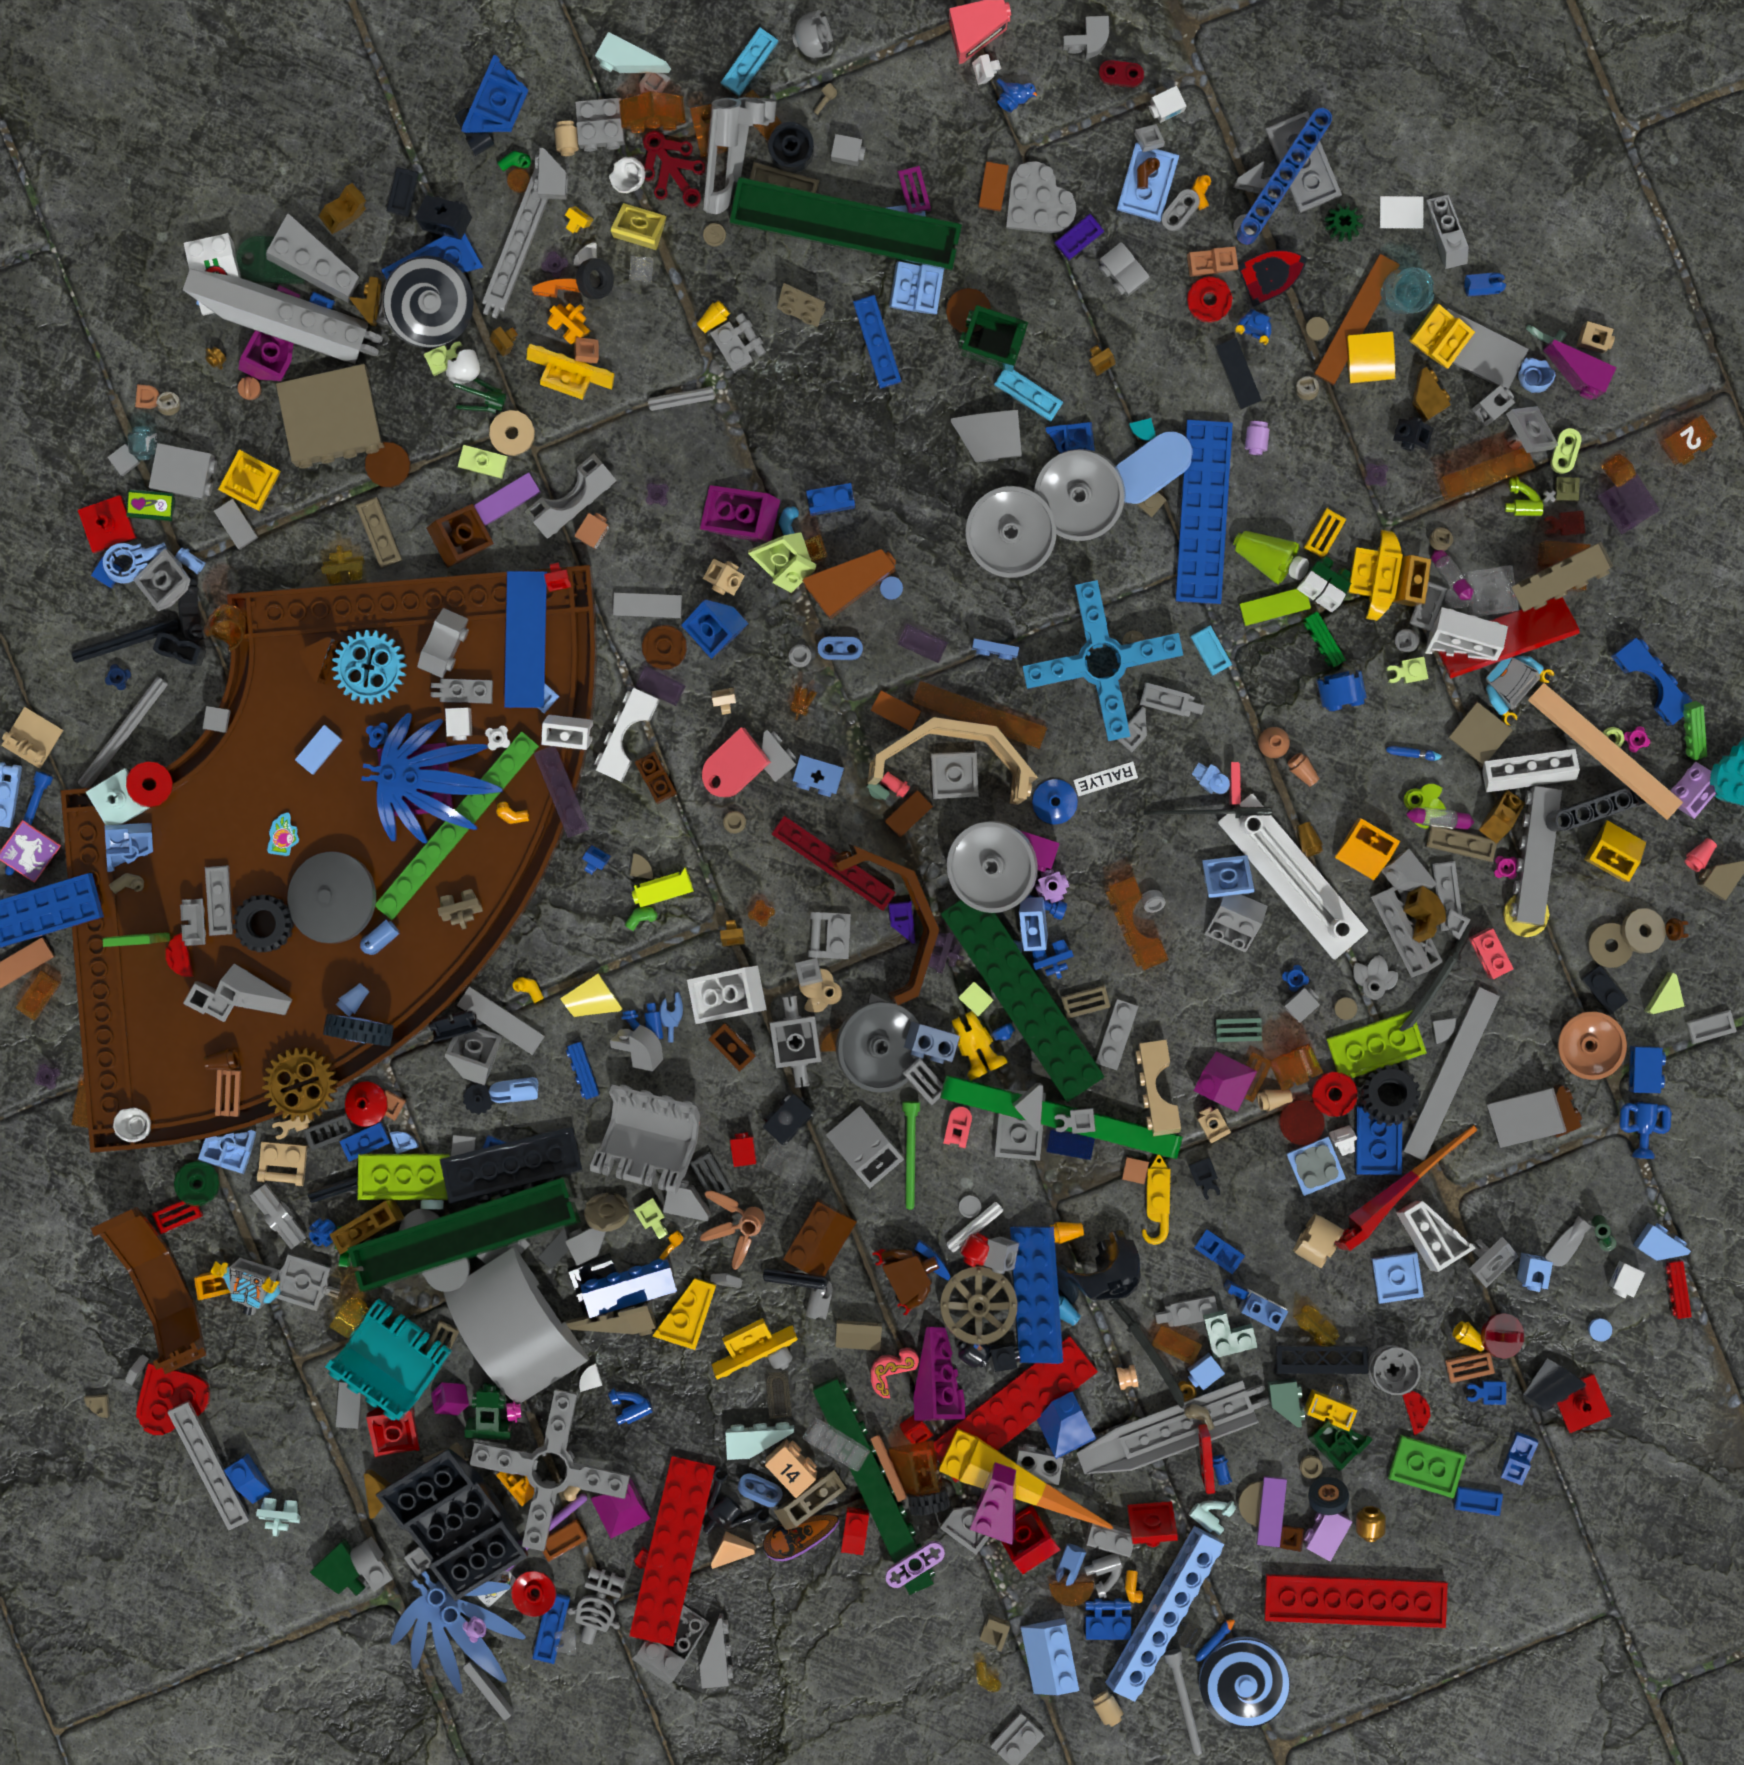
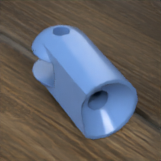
M386 919L369 935L361 939L360 948L364 953L374 955L397 937L400 932L391 921L388 922Z
M1073 1544L1066 1545L1055 1573L1058 1582L1062 1579L1066 1569L1070 1571L1066 1586H1070L1075 1582L1086 1555V1550Z

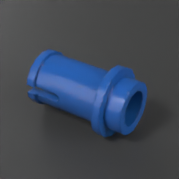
M1224 1455L1212 1457L1218 1485H1226L1232 1482L1227 1466L1228 1459Z

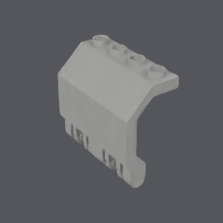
M612 1085L609 1091L613 1100L611 1121L601 1146L594 1154L590 1171L608 1176L616 1161L619 1162L616 1178H623V1180L641 1185L645 1184V1186L650 1187L656 1173L659 1172L662 1174L658 1182V1189L677 1193L697 1145L700 1113L697 1106L690 1101H675L672 1097L662 1095V1097L655 1096L647 1090H632L627 1085Z

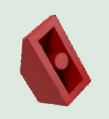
M847 1507L841 1548L842 1553L864 1554L869 1510Z

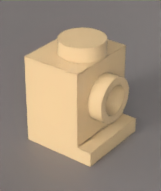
M1587 321L1582 326L1576 347L1605 353L1613 346L1615 336H1612L1614 329ZM1597 336L1599 343L1593 342L1592 337Z
M1209 1106L1199 1112L1200 1116L1196 1119L1210 1143L1231 1133L1217 1107L1212 1109ZM1211 1120L1217 1121L1215 1128L1209 1126Z

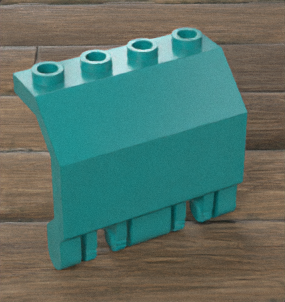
M378 1298L346 1346L334 1359L327 1363L325 1368L329 1370L328 1374L334 1379L345 1381L348 1384L346 1387L355 1394L359 1392L366 1397L365 1401L371 1406L377 1407L378 1405L385 1410L383 1414L393 1421L395 1419L401 1420L420 1399L452 1350L443 1345L436 1356L432 1358L442 1344L438 1340L434 1342L427 1354L420 1350L429 1339L430 1334L425 1332L416 1345H414L424 1330L408 1318L399 1328L405 1319V1316L402 1314L395 1319L391 1327H388L384 1322L391 1315L394 1308L389 1305L385 1309L387 1303Z

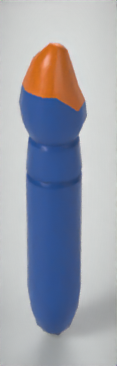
M1234 1619L1227 1620L1222 1624L1221 1629L1199 1650L1196 1655V1661L1203 1660L1218 1645L1221 1639L1231 1631L1235 1623Z

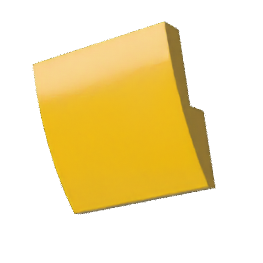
M1435 304L1409 341L1427 356L1448 369L1475 331L1460 318H1455L1440 304Z
M1393 331L1347 336L1349 384L1395 379Z

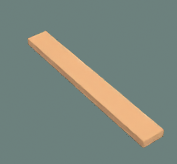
M1545 683L1529 698L1528 701L1666 820L1681 806L1683 802Z

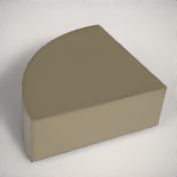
M633 853L630 876L653 879V870L649 862L643 856Z
M108 1394L84 1396L86 1406L93 1413L102 1418L110 1417Z

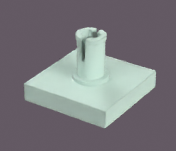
M125 768L86 792L105 825L124 824L150 808L134 803L128 796L126 781L129 772Z

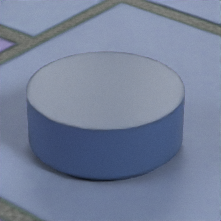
M887 577L882 581L880 591L886 599L894 600L902 594L903 585L898 578Z

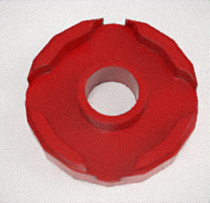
M1209 276L1196 281L1188 292L1187 305L1189 311L1196 319L1201 322L1212 323L1221 320L1227 315L1232 306L1233 297L1226 282ZM1206 294H1212L1216 298V303L1211 306L1206 305L1203 297Z
M144 762L131 769L127 776L126 788L128 796L134 803L142 807H156L168 799L172 791L173 782L170 773L165 767L155 762ZM146 779H152L155 781L156 787L148 791L143 788L142 783Z
M1331 1071L1323 1074L1316 1080L1312 1087V1099L1320 1112L1327 1116L1338 1117L1346 1115L1353 1109L1357 1102V1088L1349 1076L1341 1072ZM1332 1088L1340 1090L1341 1096L1338 1100L1334 1101L1329 1098V1091Z

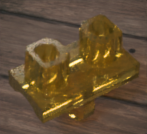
M338 545L337 552L329 553L330 560L332 561H325L323 566H321L322 574H326L329 584H334L342 581L340 571L348 570L350 580L352 581L362 579L365 560L364 556L353 557L352 550L344 551L343 546Z

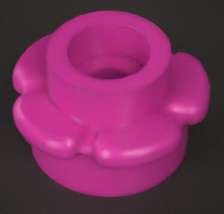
M515 1401L506 1403L508 1421H515L517 1423V1418L522 1417L520 1404H516Z

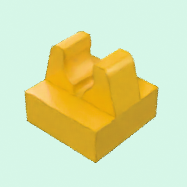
M576 206L570 207L565 214L570 219L566 229L572 233H577L580 227H589L594 220Z

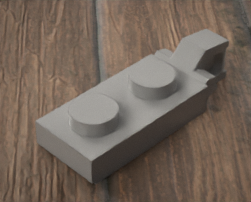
M1145 683L1140 705L1187 717L1190 716V712L1202 715L1204 705L1194 703L1195 697L1190 696V694Z
M1211 1295L1170 1303V1305L1165 1306L1166 1311L1154 1314L1157 1324L1168 1322L1169 1327L1203 1322V1315L1218 1312L1215 1296Z

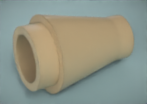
M1290 1089L1262 1090L1261 1093L1257 1094L1258 1105L1261 1111L1266 1110L1269 1112L1293 1100Z

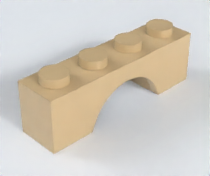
M1167 1040L1140 1043L1139 1050L1135 1051L1137 1064L1142 1065L1143 1071L1139 1073L1140 1085L1145 1086L1146 1094L1142 1095L1144 1108H1149L1150 1114L1149 1117H1146L1147 1128L1152 1130L1153 1136L1179 1133L1181 1131L1178 1106L1164 1101L1158 1094L1155 1084L1160 1072L1170 1065Z

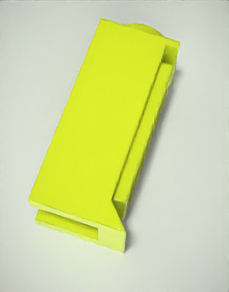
M685 867L681 875L678 872L641 883L640 888H638V885H635L632 896L635 904L639 903L640 907H644L693 892L694 890L687 867Z

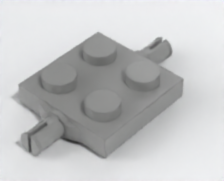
M290 1253L287 1255L284 1266L278 1271L277 1281L280 1282L281 1292L276 1298L314 1311H318L321 1300L325 1295L338 1299L341 1290L328 1286V1278L332 1267Z

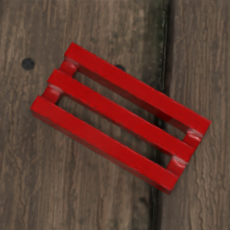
M180 1201L156 1211L152 1215L160 1234L204 1216L200 1211V1206H191L163 1219L159 1218V1215L186 1204ZM193 1210L196 1213L165 1228L162 1225Z

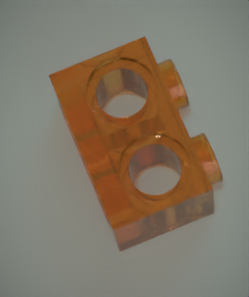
M712 103L690 108L701 158L708 156L707 141L710 123H705L702 119L706 114H711ZM717 146V154L728 152L727 147Z

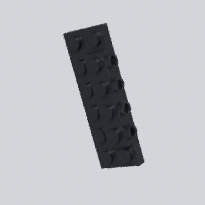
M573 1127L439 1159L450 1204L473 1199V1201L477 1200L478 1203L490 1201L491 1196L500 1194L502 1198L513 1194L514 1190L522 1189L523 1191L533 1188L538 1184H545L560 1179L563 1176L583 1172Z

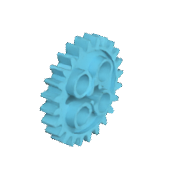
M365 630L363 637L360 632H356L357 639L348 636L350 643L341 642L344 648L343 651L335 650L340 657L332 659V661L338 663V666L332 668L333 671L338 672V675L333 677V679L341 680L337 687L340 689L346 687L344 695L347 696L352 693L351 700L355 701L360 697V703L364 704L368 698L369 703L372 705L375 698H377L379 703H383V695L391 699V690L398 693L395 685L404 684L399 678L400 676L407 675L401 672V668L407 667V664L401 663L400 660L406 656L403 654L398 655L401 647H393L394 639L387 642V634H383L379 638L378 631H375L373 636H371L369 630ZM374 647L375 652L371 660V649ZM359 648H364L366 651V656L362 660H358L355 656L356 650ZM386 652L388 661L386 664L380 665L378 656L380 653ZM371 660V665L374 666V670H370L368 674V670L365 669V664L369 665ZM355 670L361 672V679L358 682L351 680V674ZM368 675V686L364 687V682ZM376 675L383 676L384 682L380 687H375L373 684V679Z

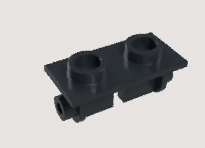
M467 1009L452 1014V1021H450L448 1016L434 1018L429 1023L430 1030L433 1031V1041L446 1040L477 1031V1015L474 1014L473 1010L469 1011Z

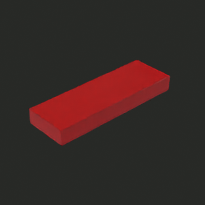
M1202 1424L1198 1427L1202 1483L1205 1492L1213 1494L1215 1493L1211 1436L1207 1424Z

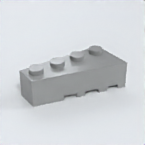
M286 215L266 252L267 260L348 303L349 297H352L359 284V276L291 215Z

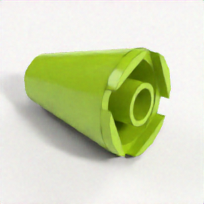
M1244 531L1242 534L1238 533L1233 543L1238 554L1278 585L1287 576L1293 556L1296 557L1299 550V544L1294 541L1250 531Z

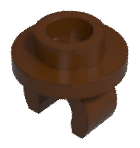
M1677 918L1668 920L1665 927L1667 937L1671 941L1687 938L1689 935L1683 933V925H1688V922L1680 921Z

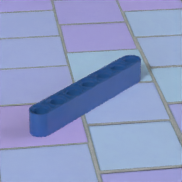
M1318 108L1313 112L1237 230V238L1242 244L1249 245L1256 240L1331 124L1332 115L1329 110ZM1315 119H1321L1324 125L1318 124ZM1303 137L1311 138L1313 143H1307ZM1291 155L1299 156L1301 161H1295ZM1280 173L1287 174L1289 179H1282ZM1268 191L1275 192L1277 198L1270 197ZM1256 210H1263L1266 216H1259ZM1244 228L1252 229L1254 234H1247Z

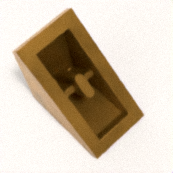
M369 1469L364 1473L369 1517L372 1519L376 1517L384 1506L377 1498L376 1493L389 1486L390 1483L375 1471Z

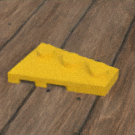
M694 1278L652 1336L695 1350L716 1284Z

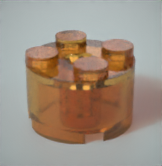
M1310 1044L1297 1047L1291 1052L1284 1053L1269 1061L1282 1091L1293 1087L1294 1082L1298 1086L1308 1082V1076L1313 1078L1323 1073Z

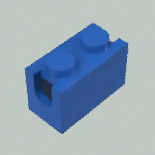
M851 483L806 491L811 516L855 508Z
M1630 1046L1629 1091L1634 1093H1661V1088H1664L1665 1085L1662 1066L1665 1065L1666 1055L1665 1052H1662L1663 1048Z

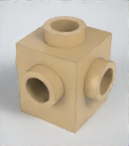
M713 559L703 579L713 584L712 589L722 595L725 592L735 595L744 575L737 571L739 567L733 563L726 561L724 564Z

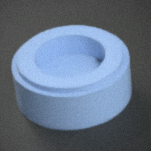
M1595 1318L1590 1322L1588 1332L1596 1341H1606L1612 1334V1326L1603 1318Z

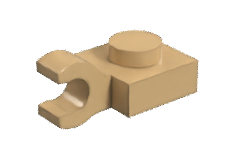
M306 1115L304 1122H301L298 1116L295 1121L290 1119L274 1123L272 1125L273 1128L280 1126L283 1129V1133L276 1136V1139L286 1137L290 1129L295 1128L297 1132L309 1128L308 1123L314 1121V1119L310 1120Z

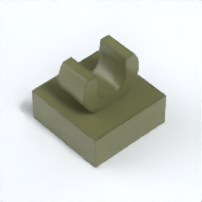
M1556 477L1555 501H1579L1580 478Z

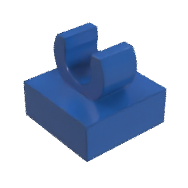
M591 845L582 858L588 862L584 871L592 875L597 868L602 870L607 865L611 856Z

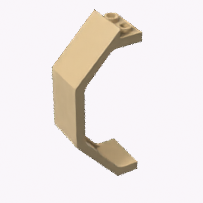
M935 717L878 753L870 761L867 784L877 785L883 779L886 759L925 735L934 734L985 742L1012 774L1009 804L1019 805L1027 797H1030L1032 782L1038 778L997 726Z

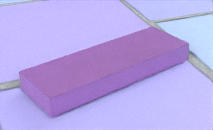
M527 473L475 504L474 507L484 526H487L537 496L541 491L530 473Z
M1263 1476L1257 1545L1280 1547L1287 1484L1286 1478Z

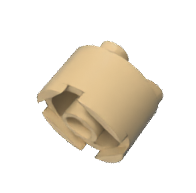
M1314 1214L1306 1224L1307 1228L1303 1234H1300L1293 1251L1315 1266L1322 1268L1327 1260V1256L1330 1258L1335 1252L1337 1246L1334 1245V1242L1340 1239L1344 1229L1322 1216Z

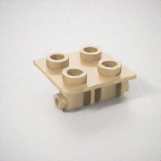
M24 707L10 732L4 733L2 737L4 742L1 746L41 769L63 730Z

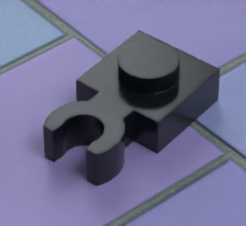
M1210 1157L1188 1165L1196 1186H1204L1202 1194L1206 1200L1209 1199L1207 1194L1209 1189H1214L1216 1194L1220 1195V1189L1212 1182L1218 1179Z

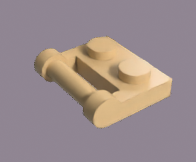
M262 1141L257 1182L275 1181L295 1183L296 1186H303L308 1145ZM267 1165L297 1168V1174L267 1172Z

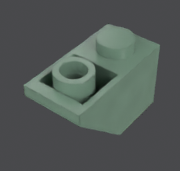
M1294 1378L1267 1381L1269 1402L1272 1408L1296 1427H1302L1301 1420H1305L1303 1406L1300 1407L1299 1398H1302L1301 1385L1297 1384Z

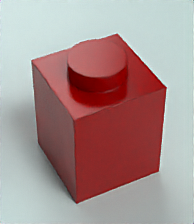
M748 1132L736 1133L735 1138L730 1139L734 1167L756 1164L754 1135L748 1136Z

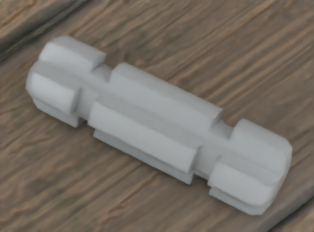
M1553 490L1543 492V503L1548 501L1553 503L1556 500L1553 497L1556 492Z

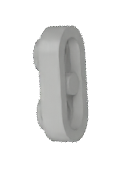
M1190 189L1179 193L1162 215V223L1166 229L1178 231L1186 224L1200 205L1198 194ZM1191 198L1193 200L1192 205L1186 206L1185 200ZM1172 216L1178 217V222L1176 224L1170 223V218Z

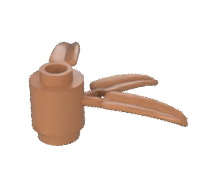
M706 1191L704 1195L708 1199L730 1212L736 1211L742 1215L739 1224L733 1226L731 1222L724 1223L707 1230L700 1236L701 1241H709L735 1233V1229H740L745 1236L741 1235L739 1237L734 1252L732 1268L736 1270L742 1264L750 1247L751 1239L748 1237L757 1235L760 1232L765 1221V1215L757 1207H749L743 1211L738 1208L739 1204L737 1201L718 1192Z

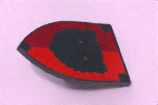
M1272 250L1238 264L1239 272L1253 307L1289 290L1301 276L1307 258L1288 250Z

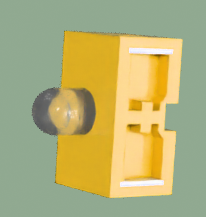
M1340 1384L1333 1385L1329 1395L1312 1389L1304 1407L1307 1415L1322 1421L1329 1418L1328 1420L1332 1425L1350 1431L1358 1410L1353 1405L1341 1401L1345 1390Z

